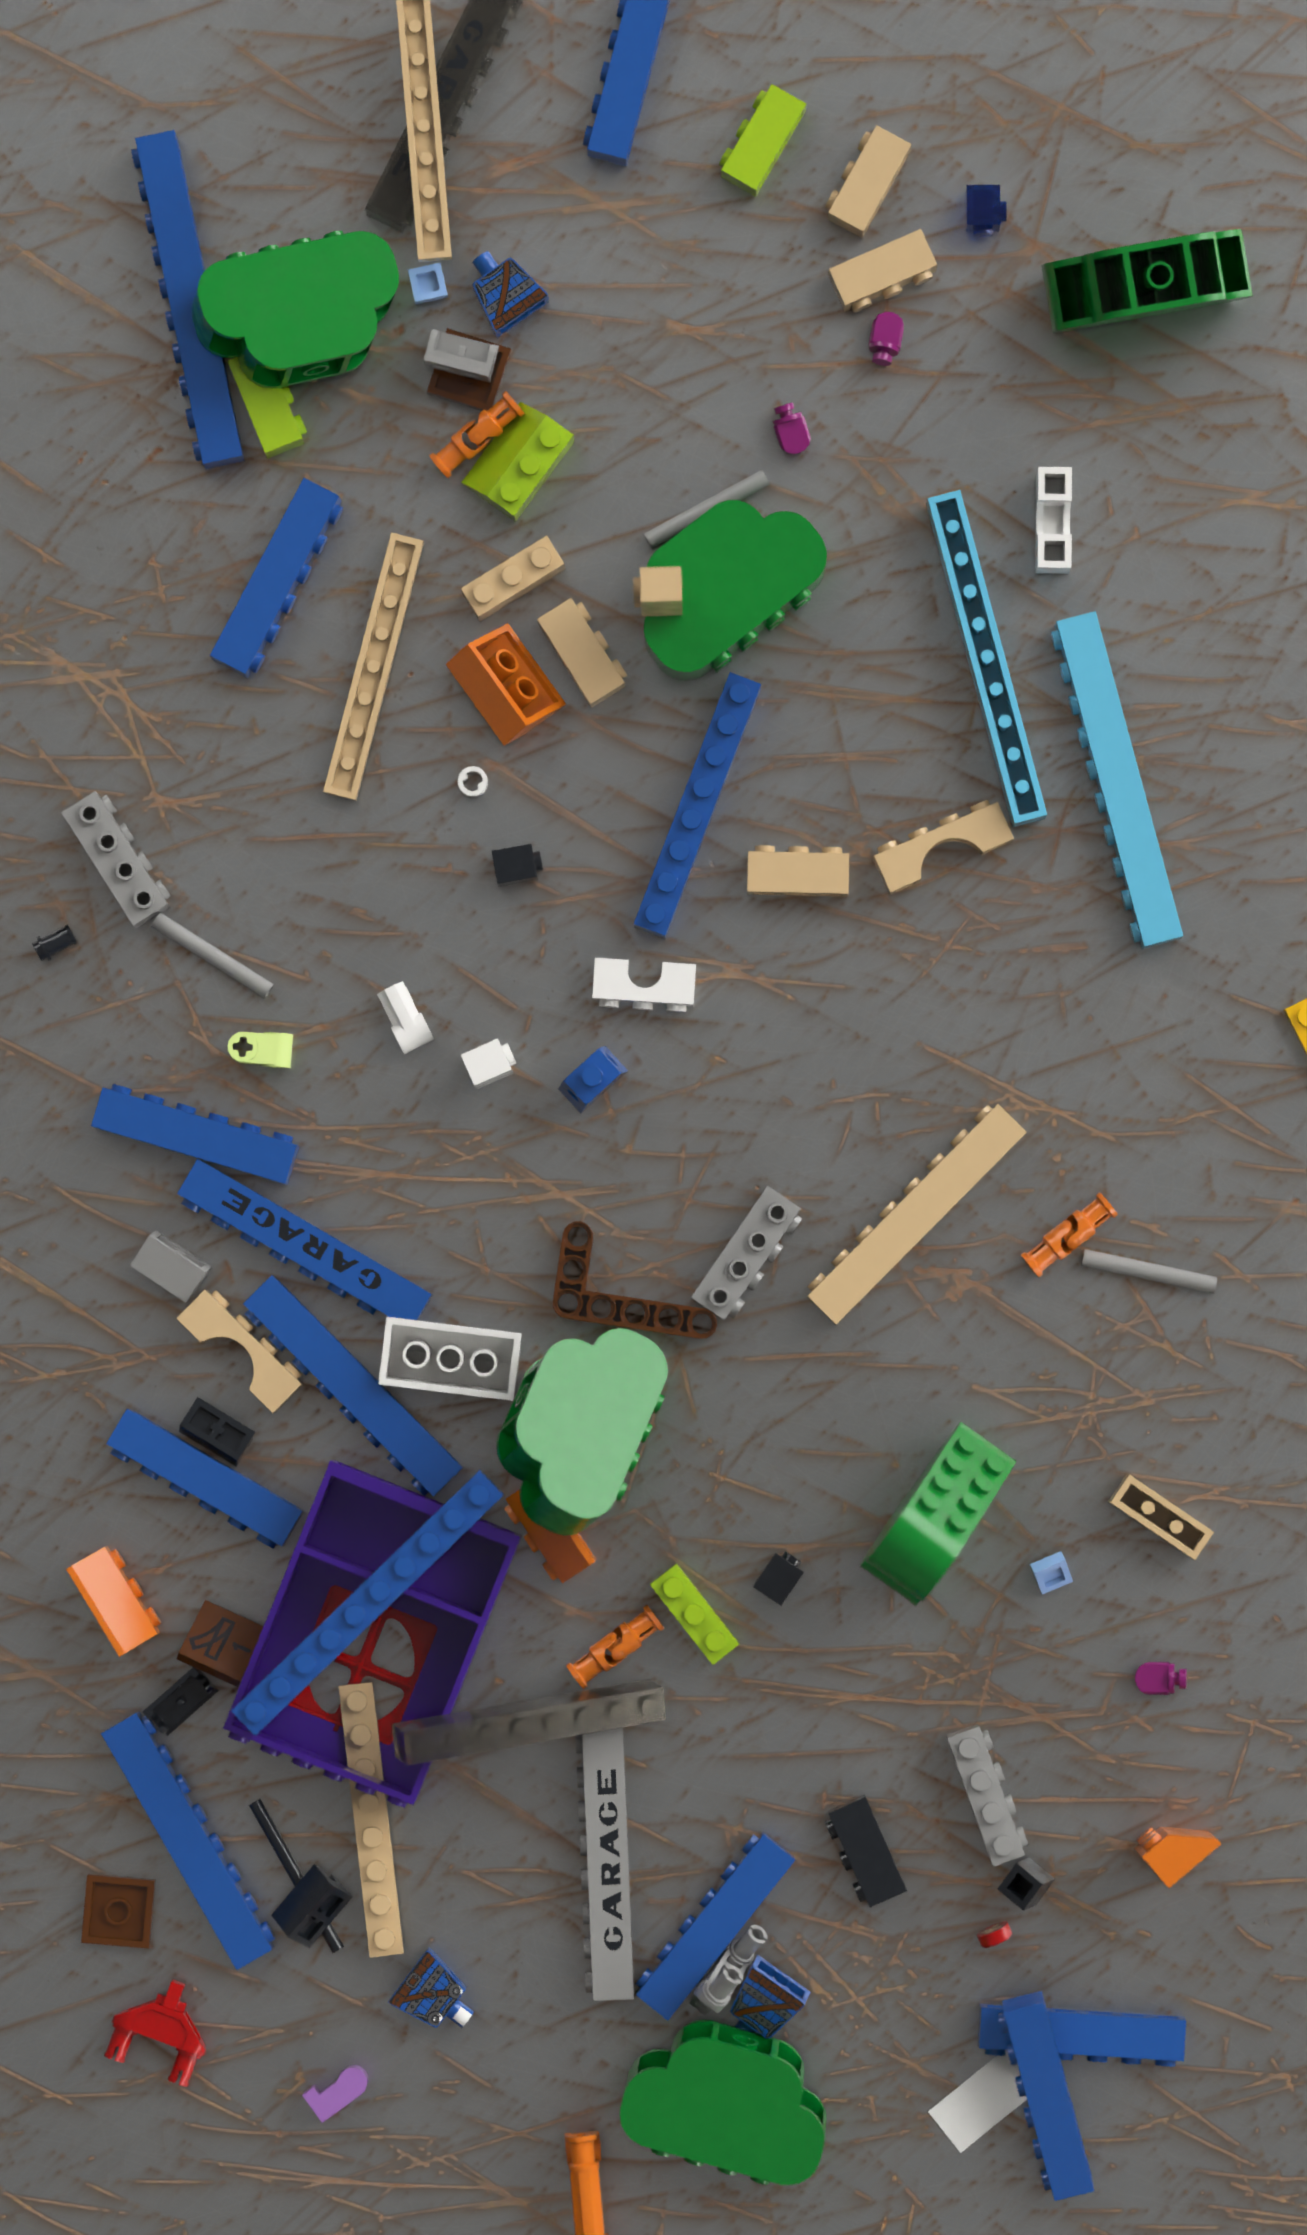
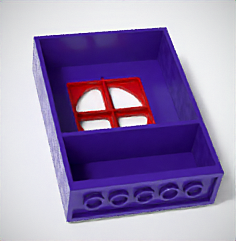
M330 1460L223 1726V1729L230 1731L228 1737L247 1744L250 1740L260 1743L261 1751L279 1757L282 1753L293 1757L291 1761L293 1764L309 1770L313 1765L325 1769L323 1775L335 1781L342 1782L347 1778L357 1782L355 1788L362 1792L374 1795L376 1791L387 1794V1801L397 1806L406 1808L408 1803L414 1805L523 1535L480 1518L371 1624L359 1655L351 1656L342 1652L333 1660L351 1670L348 1684L361 1683L365 1676H371L396 1686L404 1692L401 1702L389 1714L377 1720L384 1781L348 1767L341 1704H339L337 1711L332 1714L322 1710L312 1694L310 1684L255 1736L235 1716L232 1710L444 1505V1503L339 1461ZM390 1618L400 1622L411 1639L415 1663L414 1672L410 1677H404L376 1666L371 1661L384 1624Z

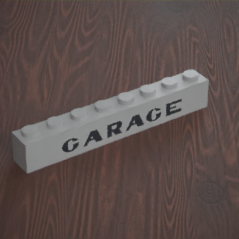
M623 1723L603 1728H597L593 1725H582V1727H587L584 1729L588 1730L582 1731V1733H575L576 1754L583 1753V1767H577L578 1788L584 1787L585 1801H578L579 1822H586V1835H580V1856H587V1869L581 1870L582 1890H588L589 1903L582 1904L583 1924H590V1938H584L585 1958H591L592 1972H585L586 1993L593 1992V2001L634 1999Z

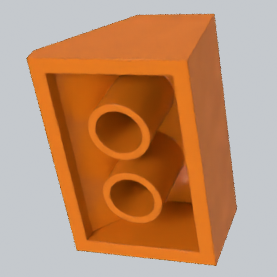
M508 623L468 643L445 664L504 746L525 735L566 705Z
M520 1489L506 1498L509 1504L504 1508L515 1525L519 1522L522 1523L528 1532L523 1536L534 1553L538 1550L541 1551L547 1560L542 1566L553 1581L559 1578L564 1583L597 1560L579 1533L569 1536L559 1535L534 1523L523 1510L520 1501Z
M106 1546L66 1570L120 1657L161 1633L157 1627L161 1624V1621L152 1607L146 1609L139 1598L144 1593L134 1578L128 1580L122 1570L126 1564L118 1550L114 1549L111 1551Z
M1150 1827L1136 1839L1139 1845L1134 1849L1157 1877L1170 1888L1219 1847L1221 1843L1210 1832L1204 1830L1159 1827L1154 1830Z

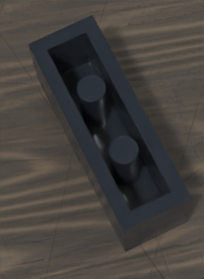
M865 1795L829 1810L830 1819L824 1822L832 1840L839 1837L844 1850L838 1853L846 1871L853 1869L858 1881L852 1885L860 1903L867 1900L869 1907H872L906 1892L907 1889Z

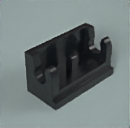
M199 1397L196 1398L179 1426L180 1433L236 1467L242 1459L246 1448L250 1446L255 1431Z
M193 1667L147 1707L143 1714L158 1726V1730L162 1734L168 1736L219 1690L201 1670Z
M314 1864L271 1916L289 1938L310 1948L350 1901L352 1895L346 1891L332 1874L328 1877L321 1867Z

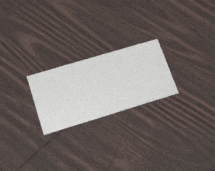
M1005 2050V2056L993 2058L928 2111L960 2153L1027 2100L1026 2096L1020 2097L1015 2081V2077L1020 2076L1018 2064L1011 2065L1008 2052Z

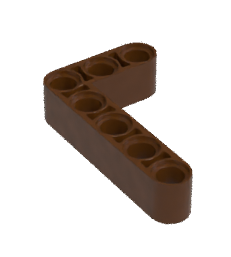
M574 1221L566 1226L562 1236L553 1295V1308L560 1317L696 1339H706L715 1332L717 1319L710 1310L704 1308L586 1291L594 1240L593 1232L586 1223L581 1221ZM576 1227L584 1228L588 1233L587 1242L582 1246H574L569 1241V1233ZM569 1261H578L583 1267L582 1275L576 1280L567 1279L564 1275V1266ZM565 1294H572L577 1298L578 1306L572 1313H564L559 1308V1299ZM598 1299H605L611 1305V1312L605 1318H597L592 1313V1305ZM632 1304L641 1305L645 1311L644 1319L639 1323H630L625 1317V1311L628 1306ZM665 1309H672L678 1315V1323L673 1328H664L659 1323L658 1317ZM699 1314L707 1315L712 1321L711 1329L703 1334L697 1333L692 1327L693 1318Z

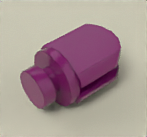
M880 313L872 323L868 345L869 351L874 353L872 356L874 364L890 366L893 357L899 354L904 324L902 318L895 313Z
M793 402L774 408L775 414H779L780 419L773 421V428L780 448L786 453L798 454L808 447L811 437L802 412L793 414L792 409H795Z
M1146 1662L1136 1671L1135 1682L1138 1689L1144 1694H1175V1686H1179V1689H1187V1669H1179V1672H1175V1663Z

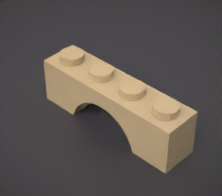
M985 800L970 807L972 813L959 818L957 813L940 820V827L928 832L927 827H923L908 834L910 840L897 845L896 840H893L878 847L879 853L874 855L873 860L888 894L892 895L921 881L922 862L925 856L939 844L951 841L962 842L973 847L983 855L1013 842L1014 837L999 803L996 802L990 805L989 801Z
M204 1290L176 1319L200 1342L226 1337L244 1346L252 1359L254 1368L249 1390L272 1413H276L304 1385L299 1380L302 1373L291 1362L287 1361L283 1364L274 1356L278 1350L265 1337L259 1341L250 1332L254 1326L243 1315L239 1314L235 1317L226 1309L230 1303L217 1290L212 1294L208 1290Z

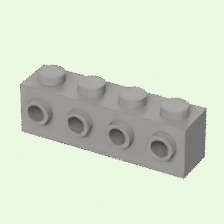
M94 791L61 813L126 916L137 929L156 917L160 912L162 913L170 908L166 899L171 897L161 880L154 882L148 871L153 869L151 863L143 851L136 854L130 844L135 838L125 823L120 826L117 824L112 816L117 810L108 796L105 795L101 798Z
M767 1186L691 1298L722 1320H725L728 1315L734 1319L745 1303L740 1297L748 1287L753 1291L764 1276L759 1270L766 1259L772 1263L783 1248L778 1243L785 1232L792 1235L803 1219L797 1215L801 1208Z
M975 1724L947 1734L946 1738L992 1866L994 1867L1025 1856L1023 1847L1028 1846V1842L1022 1826L1015 1828L1011 1815L1016 1814L1017 1811L1011 1794L1005 1796L1003 1794L1000 1783L1006 1780L1000 1763H992L988 1751L994 1749L988 1730L981 1731L980 1726Z

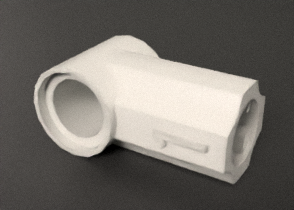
M403 981L377 994L393 1025L391 1029L404 1054L434 1040L422 1013H418Z

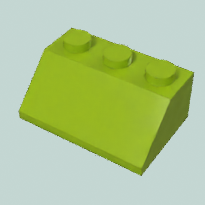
M522 402L518 405L525 415L522 417L517 416L503 428V433L500 436H495L461 482L514 522L518 520L575 442L574 435L547 415Z

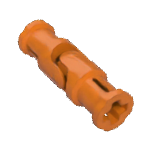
M507 391L502 393L503 398L490 409H483L479 413L478 423H475L476 420L468 422L451 436L449 444L438 453L432 452L429 455L434 464L447 478L452 476L451 472L464 460H471L481 452L491 440L488 437L500 436L507 424L517 416L522 417L525 415L524 411ZM506 408H509L502 416L496 418ZM463 432H466L470 441L478 446L477 449H472L465 444L462 439Z
M1099 1192L1094 1201L1081 1211H1074L1063 1222L1045 1234L1041 1243L1028 1253L1024 1252L1020 1256L1039 1278L1043 1275L1042 1271L1057 1259L1062 1261L1084 1241H1087L1096 1234V1228L1110 1217L1115 1218L1118 1214L1103 1194Z
M648 1605L644 1606V1611L630 1622H623L614 1631L589 1647V1652L574 1664L568 1663L566 1665L582 1689H585L587 1682L602 1671L608 1672L624 1660L627 1655L642 1646L641 1642L654 1632L665 1629ZM608 1649L611 1655L605 1654V1650Z

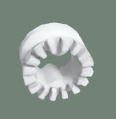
M469 766L460 772L458 786L467 797H479L487 790L488 778L481 768ZM476 773L482 777L483 782L478 783V790L470 791L464 787L463 782L468 780L467 774Z

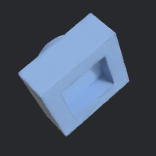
M440 262L408 269L415 305L448 297Z
M1061 1551L1030 1564L1042 1595L1073 1582Z

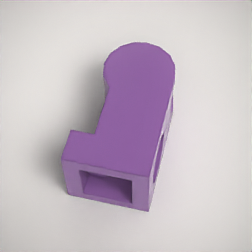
M349 2065L341 2071L336 2081L322 2091L314 2084L304 2091L302 2096L323 2123L365 2091L368 2084V2075L361 2066Z

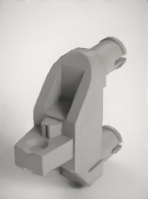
M751 1925L740 1939L732 1940L700 1980L689 2002L691 2006L697 2008L703 2015H706L711 2010L719 2013L729 2003L731 1994L736 1986L741 1983L743 1974L753 1963L754 1953L767 1940V1934L762 1927Z

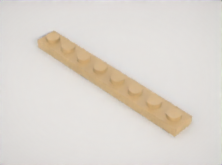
M396 0L418 262L451 260L452 251L430 0Z
M391 532L323 790L326 794L357 801L423 550V540Z
M373 1682L339 1685L347 1765L358 1772L384 1781ZM349 1780L369 1956L371 1958L404 1954L386 1794L376 1791L374 1795L362 1792L355 1788L357 1782Z

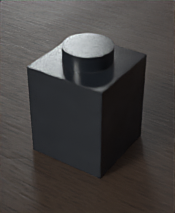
M532 844L492 851L498 887L538 880L537 872L543 871L540 851L533 852Z
M786 1551L782 1556L775 1552L753 1584V1587L781 1606L804 1573V1571L798 1568L802 1562Z
M1027 1858L1014 1865L998 1887V1890L1024 1911L1038 1904L1055 1878L1031 1858Z

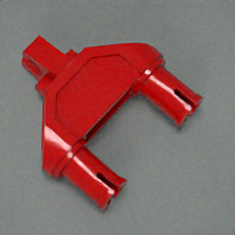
M173 1979L166 1996L158 1993L154 2000L115 2014L112 2019L114 2031L104 2056L112 2059L118 2046L119 2050L115 2061L124 2063L134 2035L141 2034L176 2047L178 2051L171 2073L167 2079L176 2083L182 2070L183 2073L178 2085L188 2087L196 2061L204 2056L206 2046L191 2017L185 2010L187 2004L180 2001L186 1984Z

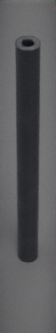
M259 1799L250 1804L249 1807L293 1885L296 1886L304 1877V1874L263 1802ZM330 1923L322 1933V1936L332 1953H335L342 1949L344 1945Z

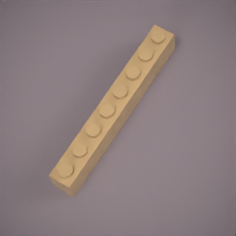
M999 1104L993 1109L987 1105L974 1118L978 1124L969 1133L963 1129L950 1142L954 1149L946 1157L939 1153L926 1166L931 1172L922 1181L916 1176L902 1190L907 1196L898 1205L892 1201L879 1214L883 1220L874 1229L868 1225L855 1238L859 1244L850 1253L844 1249L831 1262L836 1268L827 1277L820 1273L807 1286L812 1291L807 1297L835 1325L1027 1133Z

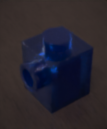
M966 185L965 232H973V236L989 237L993 235V232H999L1001 222L1007 221V202L1000 201V185Z

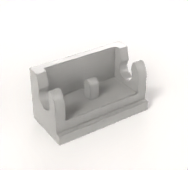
M432 329L423 360L426 367L490 383L499 346Z
M157 1230L147 1237L130 1264L132 1268L185 1303L196 1293L212 1268Z

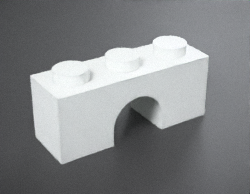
M1038 467L1035 573L1069 574L1071 570L1072 534H1070V507L1072 501V467Z
M595 958L592 999L599 1001V1007L619 1008V1002L633 1003L632 1009L653 1010V1004L666 1005V1011L686 1012L687 1007L694 1006L696 964L662 962V973L659 981L651 987L642 988L633 984L629 978V960Z

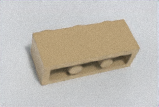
M877 125L872 134L866 131L857 147L858 150L862 151L856 163L850 160L841 178L845 180L840 192L834 189L826 203L825 208L829 209L827 220L863 239L907 159L912 144Z
M919 229L830 268L828 277L844 312L852 309L855 313L871 306L870 300L882 295L884 299H888L903 291L902 286L912 282L917 286L933 278L932 273L937 270V263L922 229Z
M546 535L463 586L461 591L479 622L564 571L565 564Z
M681 566L640 568V577H633L634 607H641L642 616L682 615Z
M570 598L537 618V622L587 703L592 708L625 688L623 678L627 674L617 659L611 662L605 650L609 648V645L601 632L598 630L593 633L587 622L591 620V617L582 602L576 605L573 599Z
M759 845L755 846V851H748L747 895L848 897L849 853H842L841 847H822V853L809 852V847L790 846L788 847V852H775V846Z
M1130 1474L1124 1476L1108 1500V1503L1193 1560H1196L1214 1531Z

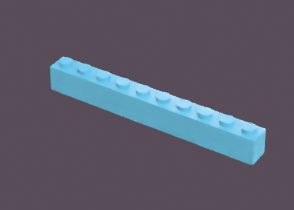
M961 490L930 497L927 499L926 507L1012 828L1043 820L1047 816V811Z
M1096 611L1056 621L1055 631H1051V638L1055 651L1061 650L1064 663L1059 664L1064 684L1070 682L1073 695L1068 696L1072 715H1079L1082 728L1077 729L1081 748H1088L1090 760L1086 761V768L1090 780L1096 779L1099 793L1094 794L1099 813L1105 812L1108 825L1103 826L1104 835L1108 846L1113 844L1117 857L1112 858V864L1116 877L1123 878L1126 890L1121 891V897L1125 910L1131 909L1134 922L1129 923L1134 943L1140 942L1141 949L1181 939L1183 937L1182 928Z

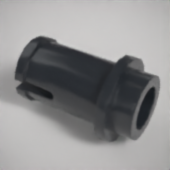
M66 924L64 927L43 938H40V936L36 937L37 941L32 943L40 960L42 961L47 958L50 961L52 960L50 956L73 944H77V941L68 924Z

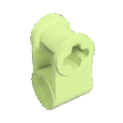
M238 1032L229 1039L227 1045L228 1052L236 1062L256 1064L264 1067L291 1068L293 1034ZM245 1038L247 1039V1044L253 1046L252 1051H246L245 1057H240L239 1051L234 1050V1044H240L241 1039Z

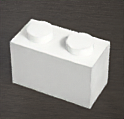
M498 1038L461 1054L476 1089L513 1074L511 1066L517 1064L508 1043L501 1045Z

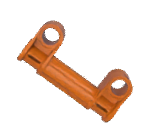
M599 2131L566 2133L565 2147L570 2174L575 2235H608L604 2231L599 2164L602 2161Z

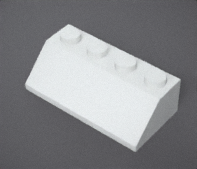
M386 1317L378 1384L513 1401L516 1393L522 1333Z

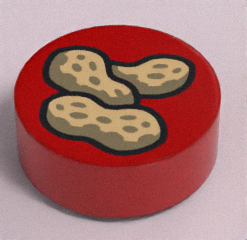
M1004 1921L983 1929L976 1936L981 1947L989 1948L1009 1939L1012 1936V1931L1008 1922Z

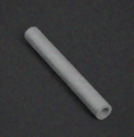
M763 470L644 533L650 547L654 548L677 535L714 505L727 500L741 501L770 485Z
M161 912L152 923L151 927L263 998H266L273 988V983Z
M1084 1249L1081 1266L1213 1294L1217 1284V1277L1087 1249Z

